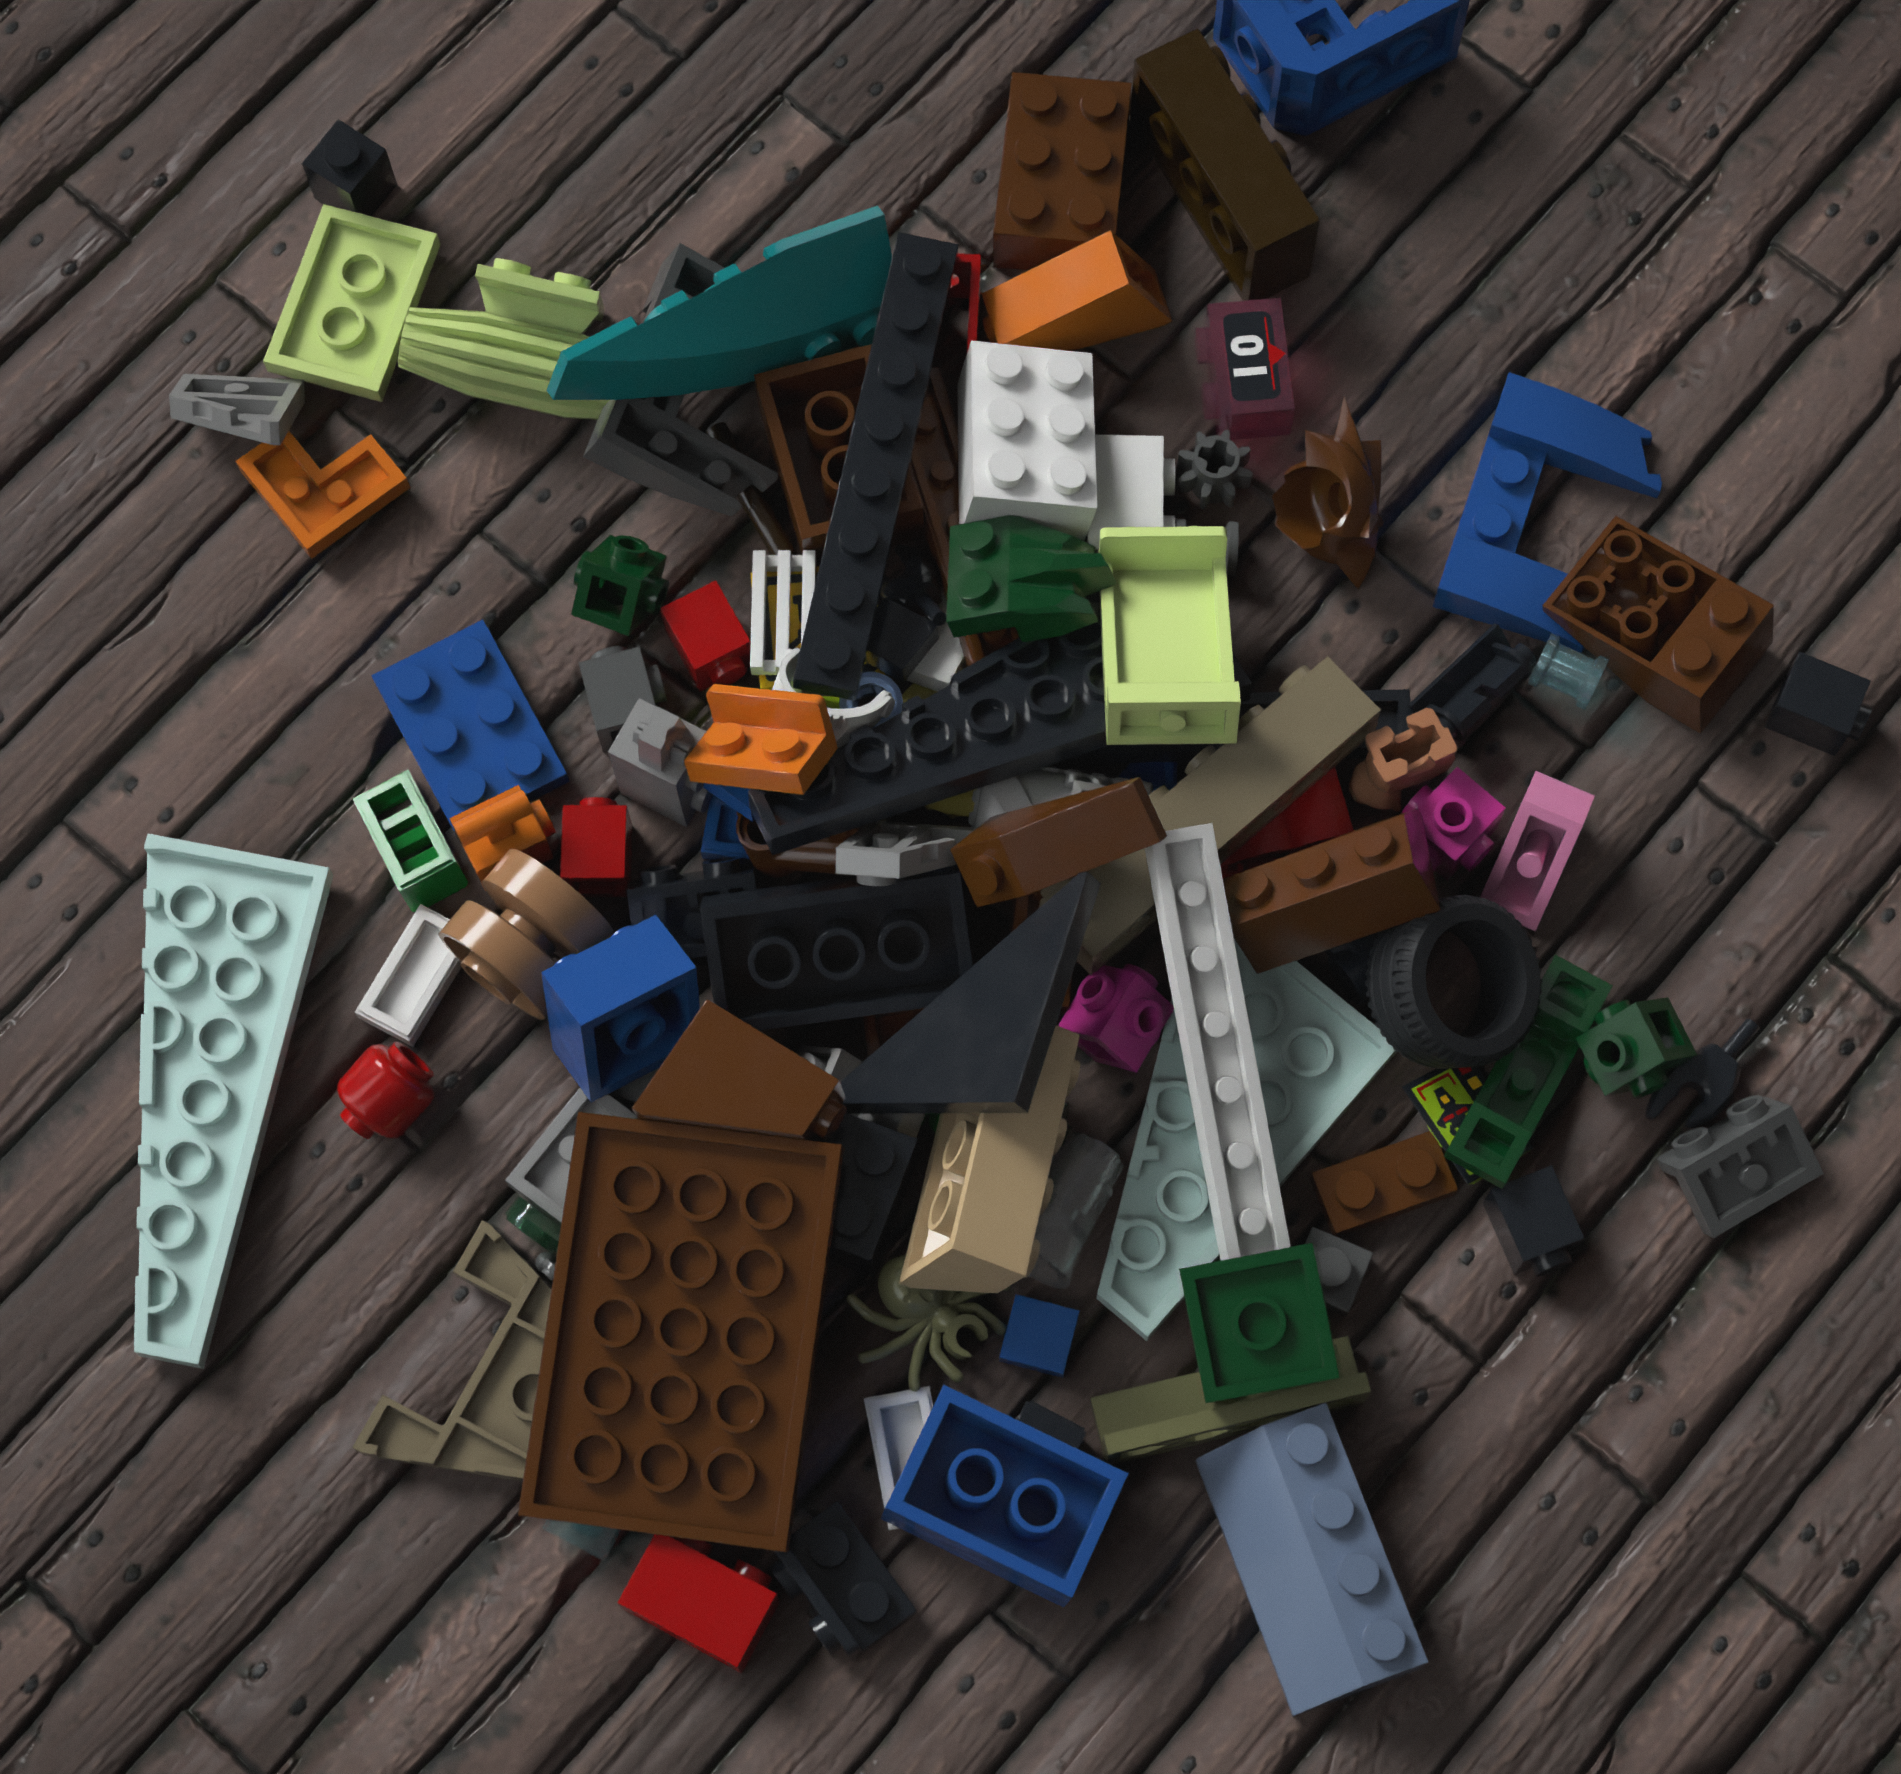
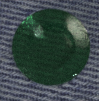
M518 1195L506 1211V1219L549 1252H557L561 1226Z

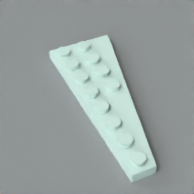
M147 834L144 849L147 852L146 889H143V908L146 910L145 948H142V969L145 972L144 1014H141L139 1105L142 1107L141 1145H138V1165L141 1167L140 1207H137L139 1276H135L134 1352L140 1357L204 1369L334 875L329 867Z

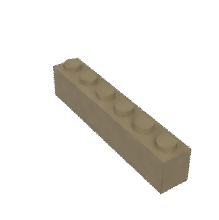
M1328 656L1312 670L1307 665H1303L1294 671L1279 688L1281 696L1265 710L1260 705H1256L1247 711L1239 719L1237 743L1223 744L1218 750L1213 745L1207 746L1188 763L1184 770L1187 776L1171 790L1163 785L1149 795L1165 831L1213 823L1221 865L1365 741L1367 734L1375 731L1381 709ZM1145 848L1086 871L1101 883L1076 960L1090 975L1097 972L1157 920ZM1074 877L1043 888L1040 894L1044 898L1040 900L1039 908Z

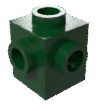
M609 535L592 552L585 551L577 565L574 575V585L577 586L571 615L629 636L650 614L657 615L665 602L669 581L662 578L667 555L649 549V546L638 538L625 535L616 537Z
M1668 997L1635 1002L1632 1005L1629 1000L1613 1004L1594 1016L1597 1026L1576 1038L1585 1055V1068L1591 1079L1600 1086L1604 1096L1630 1091L1634 1099L1650 1095L1670 1083L1666 1073L1697 1056Z

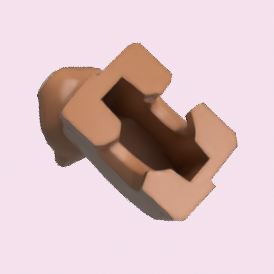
M1425 708L1407 716L1406 721L1410 729L1398 735H1395L1388 726L1366 735L1365 744L1369 752L1366 760L1356 765L1349 782V792L1356 803L1368 805L1375 809H1393L1395 812H1399L1402 808V789L1430 780L1444 773L1452 766L1456 758L1457 746L1448 727L1444 728L1433 709Z

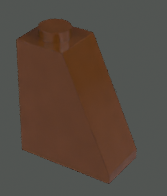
M706 999L632 1109L637 1118L641 1120L817 1141L820 1137L826 1141L839 1127L847 1107L842 1104L846 1097L839 1079Z

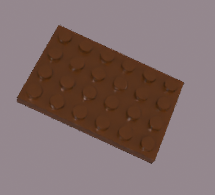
M578 1112L519 1503V1516L781 1552L789 1551L843 1162V1145Z

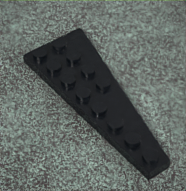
M1100 600L1091 604L1098 622L1057 637L1022 642L1019 637L952 675L951 685L922 700L917 695L904 702L900 714L871 729L866 724L850 733V741L835 751L804 795L757 789L749 790V808L771 854L775 855L1110 746L1106 743ZM1233 653L1235 681H1239L1242 703L1251 698L1252 682Z

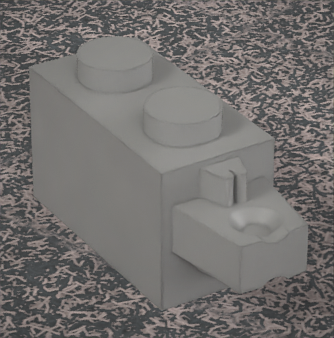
M639 698L608 751L620 794L687 827L696 810L701 813L707 810L713 796L712 793L703 788V783L690 782L684 763L686 757L707 731Z

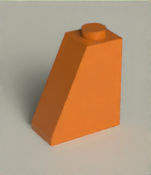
M1111 230L982 293L989 315L983 318V326L991 343L1074 351L1162 327L1172 322L1155 269Z

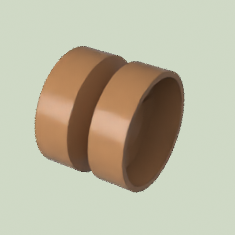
M511 848L482 881L484 889L503 913L498 915L485 906L466 900L438 935L446 947L461 961L460 965L465 972L485 990L508 1005L512 1003L534 1018L545 1020L548 1015L541 972L554 966L555 961L550 956L554 953L558 957L563 958L570 954H578L610 938L614 931L598 910L566 881L531 856Z

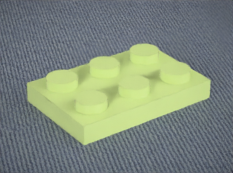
M323 204L263 362L267 371L382 402L398 361L399 346L406 316L411 307H418L440 248L437 233Z

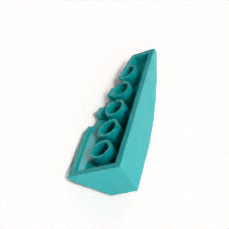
M877 205L781 239L764 248L763 256L766 259L765 261L743 272L734 263L714 273L713 281L715 284L691 299L681 290L661 300V304L647 316L644 323L638 325L634 318L630 316L561 351L546 391L553 400H623L683 395L755 381L754 374L839 353L857 345L862 347L872 344L892 261L885 214Z

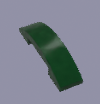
M1557 955L1554 956L1542 978V984H1540L1542 994L1539 997L1541 1003L1537 1006L1539 1011L1534 1017V1024L1530 1026V1032L1516 1049L1496 1061L1443 1157L1503 1189L1580 1046L1576 1038L1589 1031L1595 1020L1594 1016L1601 1009L1613 985Z

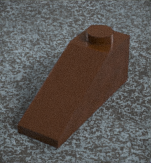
M1137 777L995 815L962 839L950 851L976 906L981 907L1026 896L1074 877L1080 872L1089 871L1157 844L1165 839L1167 835L1141 778Z

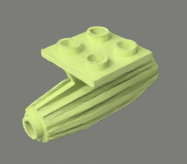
M496 258L493 267L477 264L475 273L486 312L411 307L409 309L399 346L398 367L467 396L563 418L598 420L602 408L609 401L553 400L546 391L561 351L589 338V336L584 335L585 331L594 320L601 322L603 320L605 309L600 292L590 289L592 281L589 279L561 272L555 273L554 281L530 275L531 267L528 265Z

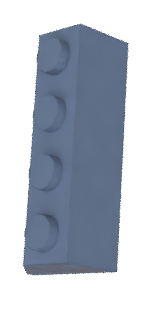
M1326 1403L1263 1425L1196 1458V1465L1292 1717L1412 1673L1428 1663Z

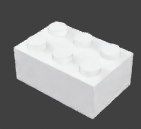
M971 341L957 383L959 524L1015 515L1084 541L1097 510L1092 353Z

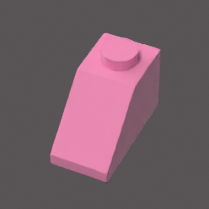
M1535 771L1481 894V898L1507 909V912L1514 915L1516 920L1520 921L1521 926L1536 932L1595 796Z

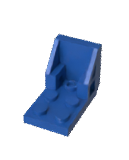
M1217 0L1213 40L1223 52L1273 129L1307 136L1457 58L1470 0H1409V2L1388 13L1385 10H1381L1371 14L1360 23L1357 29L1353 27L1336 0ZM1314 34H1320L1325 36L1329 43L1325 45L1321 40L1310 46L1307 38Z

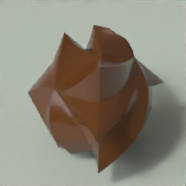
M1344 396L1334 436L1305 430L1306 460L1288 468L1283 475L1285 482L1272 495L1277 515L1275 526L1311 556L1325 562L1337 564L1356 588L1359 589L1375 555L1378 529L1384 525L1383 519L1378 514L1382 468L1381 440L1361 441Z

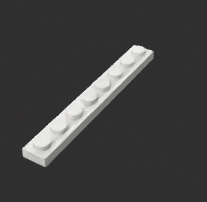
M1213 823L1165 831L1167 837L1157 844L1146 847L1145 853L1220 1261L1288 1248L1291 1246Z

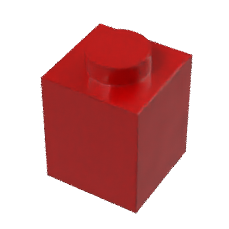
M716 580L660 608L666 633L699 692L711 687L713 684L731 685L746 674L747 668L750 667L751 641Z
M603 797L585 798L579 802V805H563L560 877L583 897H627L626 890L631 881L633 824L627 805H618L615 800Z

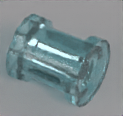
M1551 633L1528 681V685L1535 688L1540 684L1546 685L1576 699V707L1585 710L1609 659L1602 655L1596 659L1560 644V636Z

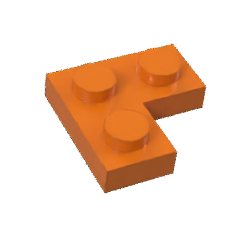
M290 431L286 434L281 445L260 443L235 461L240 472L311 559L411 488L407 477L371 434L322 469L319 468Z

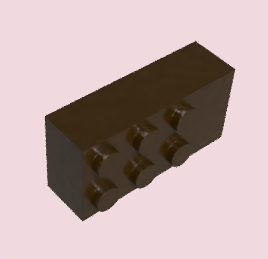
M1197 28L1134 59L1130 122L1248 308L1310 277L1320 219L1291 175V164L1283 146L1277 140L1270 142L1261 128L1260 114L1253 99L1246 92L1240 94L1231 81L1230 68L1223 52L1216 45L1210 47Z

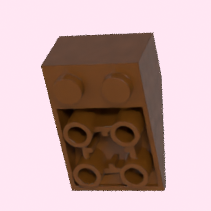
M1618 516L1612 519L1542 606L1543 611L1647 703L1700 734L1773 643V604Z

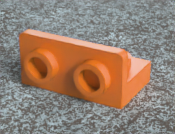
M713 684L707 691L706 698L714 723L689 753L684 763L690 782L804 795L838 749L825 699L817 694Z

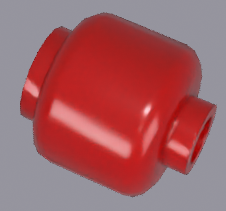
M396 1041L391 1047L382 1044L372 1045L365 1050L337 1084L338 1096L345 1106L340 1116L353 1131L365 1139H370L375 1133L390 1139L398 1138L405 1134L434 1100V1090L430 1083L434 1072L423 1059L402 1043Z

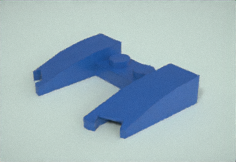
M1509 372L1432 607L1489 625L1496 623L1502 629L1582 653L1586 648L1548 616L1542 608L1543 604L1568 574L1516 554L1519 539L1544 464L1658 498L1662 487L1660 474H1648L1643 446L1651 444L1653 439L1651 431L1592 402L1555 387Z

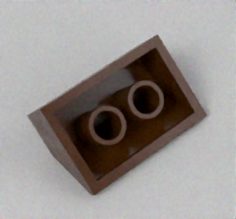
M1418 808L1239 871L1223 879L1233 937L1257 974L1409 922L1414 918L1423 917L1425 914L1440 911L1423 818Z

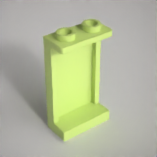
M1130 526L1105 527L1100 530L1099 553L1104 557L1118 583L1099 591L1107 745L1237 743L1241 699L1239 681H1235L1226 573L1227 529L1225 527Z

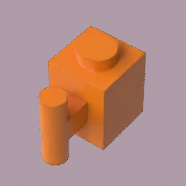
M519 785L449 818L481 884L511 848L531 856L541 864L553 859L546 838L556 833L554 826L540 799L530 803Z

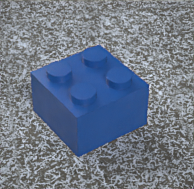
M657 915L636 925L625 926L616 931L610 938L578 954L567 955L557 961L554 966L541 972L552 1049L591 1103L659 1068L700 1009L696 966Z

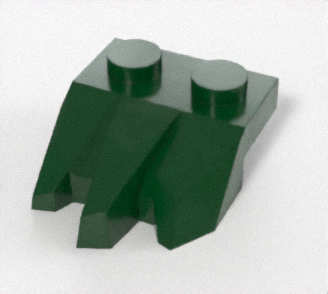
M1006 515L950 526L946 623L954 638L1011 627L1016 628L1022 642L1068 634L1098 622L1093 607L1085 597L1118 583L1102 554L1094 553L1095 546L1072 535L1020 516Z

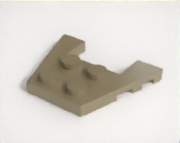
M482 1220L453 1273L457 1278L509 1304L511 1307L445 1424L441 1426L382 1394L352 1448L367 1457L523 1482L551 1289L527 1262L512 1249L494 1227Z

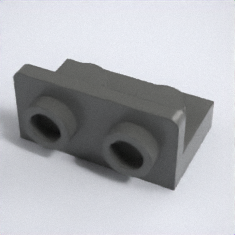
M1760 1095L1744 1098L1731 1105L1726 1111L1727 1117L1708 1128H1695L1679 1135L1672 1142L1673 1148L1657 1158L1661 1170L1677 1178L1704 1234L1715 1238L1824 1174L1791 1105Z

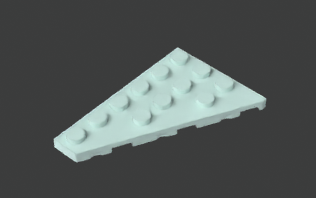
M1234 939L1279 1187H1281L1397 1051L1387 1043L1386 1037L1381 1035L1379 1028L1297 961L1257 974ZM1174 1010L1164 1026L1097 1292V1299L1146 1341L1149 1340L1185 1298L1179 1269L1216 1262L1220 1257Z

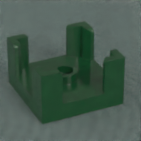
M1314 1243L1179 1269L1205 1403L1343 1377L1337 1345L1333 1341L1321 1282L1323 1275L1317 1245Z

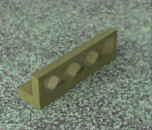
M1345 1336L1333 1339L1338 1349L1343 1373L1342 1378L1205 1403L1200 1373L1195 1372L1091 1397L1090 1405L1104 1461L1110 1465H1115L1251 1432L1263 1425L1323 1403L1327 1404L1330 1412L1363 1405L1371 1392L1366 1372L1358 1373L1349 1338Z

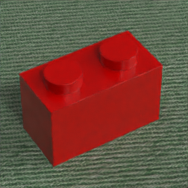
M654 1534L617 1603L626 1612L742 1674L780 1603L777 1593L768 1589L773 1578L737 1559L733 1569L713 1560L709 1555L714 1547L706 1541L679 1537L672 1538L670 1536Z

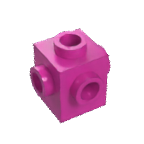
M1457 766L1435 790H1432L1428 785L1422 787L1408 802L1402 813L1416 808L1419 809L1423 818L1433 872H1438L1448 881L1461 866L1471 872L1490 852L1495 843L1489 837L1498 828L1506 807Z
M1125 964L1123 969L1103 965L1097 972H1094L1092 975L1089 974L1081 982L1077 995L1058 1026L1079 1034L1078 1047L1095 1062L1137 1072L1151 1047L1158 1041L1161 1030L1172 1014L1174 1006L1156 990L1158 981L1145 970L1132 964Z

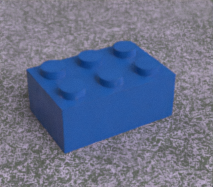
M943 1385L884 1509L881 1520L1064 1608L1076 1591L1128 1473Z

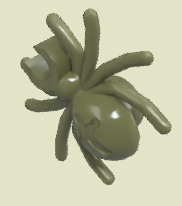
M900 1255L889 1260L882 1267L878 1279L880 1298L887 1309L898 1320L871 1310L855 1294L847 1295L846 1302L865 1320L895 1332L908 1329L903 1335L880 1347L860 1352L858 1360L861 1363L883 1359L911 1344L918 1337L908 1373L909 1388L913 1392L918 1391L921 1387L920 1373L928 1343L929 1352L935 1362L955 1383H960L964 1378L963 1373L952 1364L942 1351L943 1349L948 1356L956 1360H966L972 1356L957 1343L956 1335L959 1328L971 1330L975 1338L980 1342L988 1338L987 1328L984 1323L999 1335H1003L1007 1329L1006 1325L996 1315L975 1302L964 1303L987 1293L917 1289L899 1284L906 1255ZM1011 1286L1007 1287L1006 1289H1004V1290H1002V1291H1007V1290H1009V1289L1011 1288Z

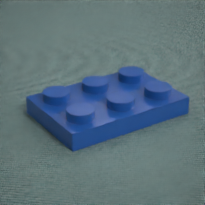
M483 619L371 675L457 839L458 836L449 818L517 785L525 792L529 802L570 782L563 765Z

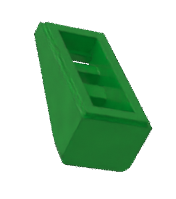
M409 769L353 798L400 894L412 912H416L420 904L429 907L467 886L468 881ZM410 799L411 806L379 822L378 815ZM420 821L422 822L420 826L389 841V837ZM431 843L433 844V847L406 860L403 863L400 862V859L418 851L419 849Z

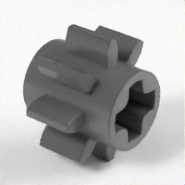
M1225 430L1221 436L1214 435L1206 437L1201 431L1197 432L1194 452L1180 450L1178 454L1177 467L1187 471L1180 477V492L1193 491L1200 499L1201 509H1205L1209 503H1219L1222 501L1229 508L1233 507L1235 487L1250 489L1253 473L1249 469L1243 468L1249 462L1250 447L1237 448L1235 443L1230 440V431ZM1212 466L1220 467L1217 474L1210 473Z

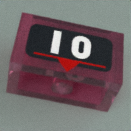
M1281 298L1207 304L1205 327L1195 328L1198 365L1208 364L1210 383H1202L1204 419H1215L1218 436H1221L1225 430L1230 431V440L1290 435L1295 405Z

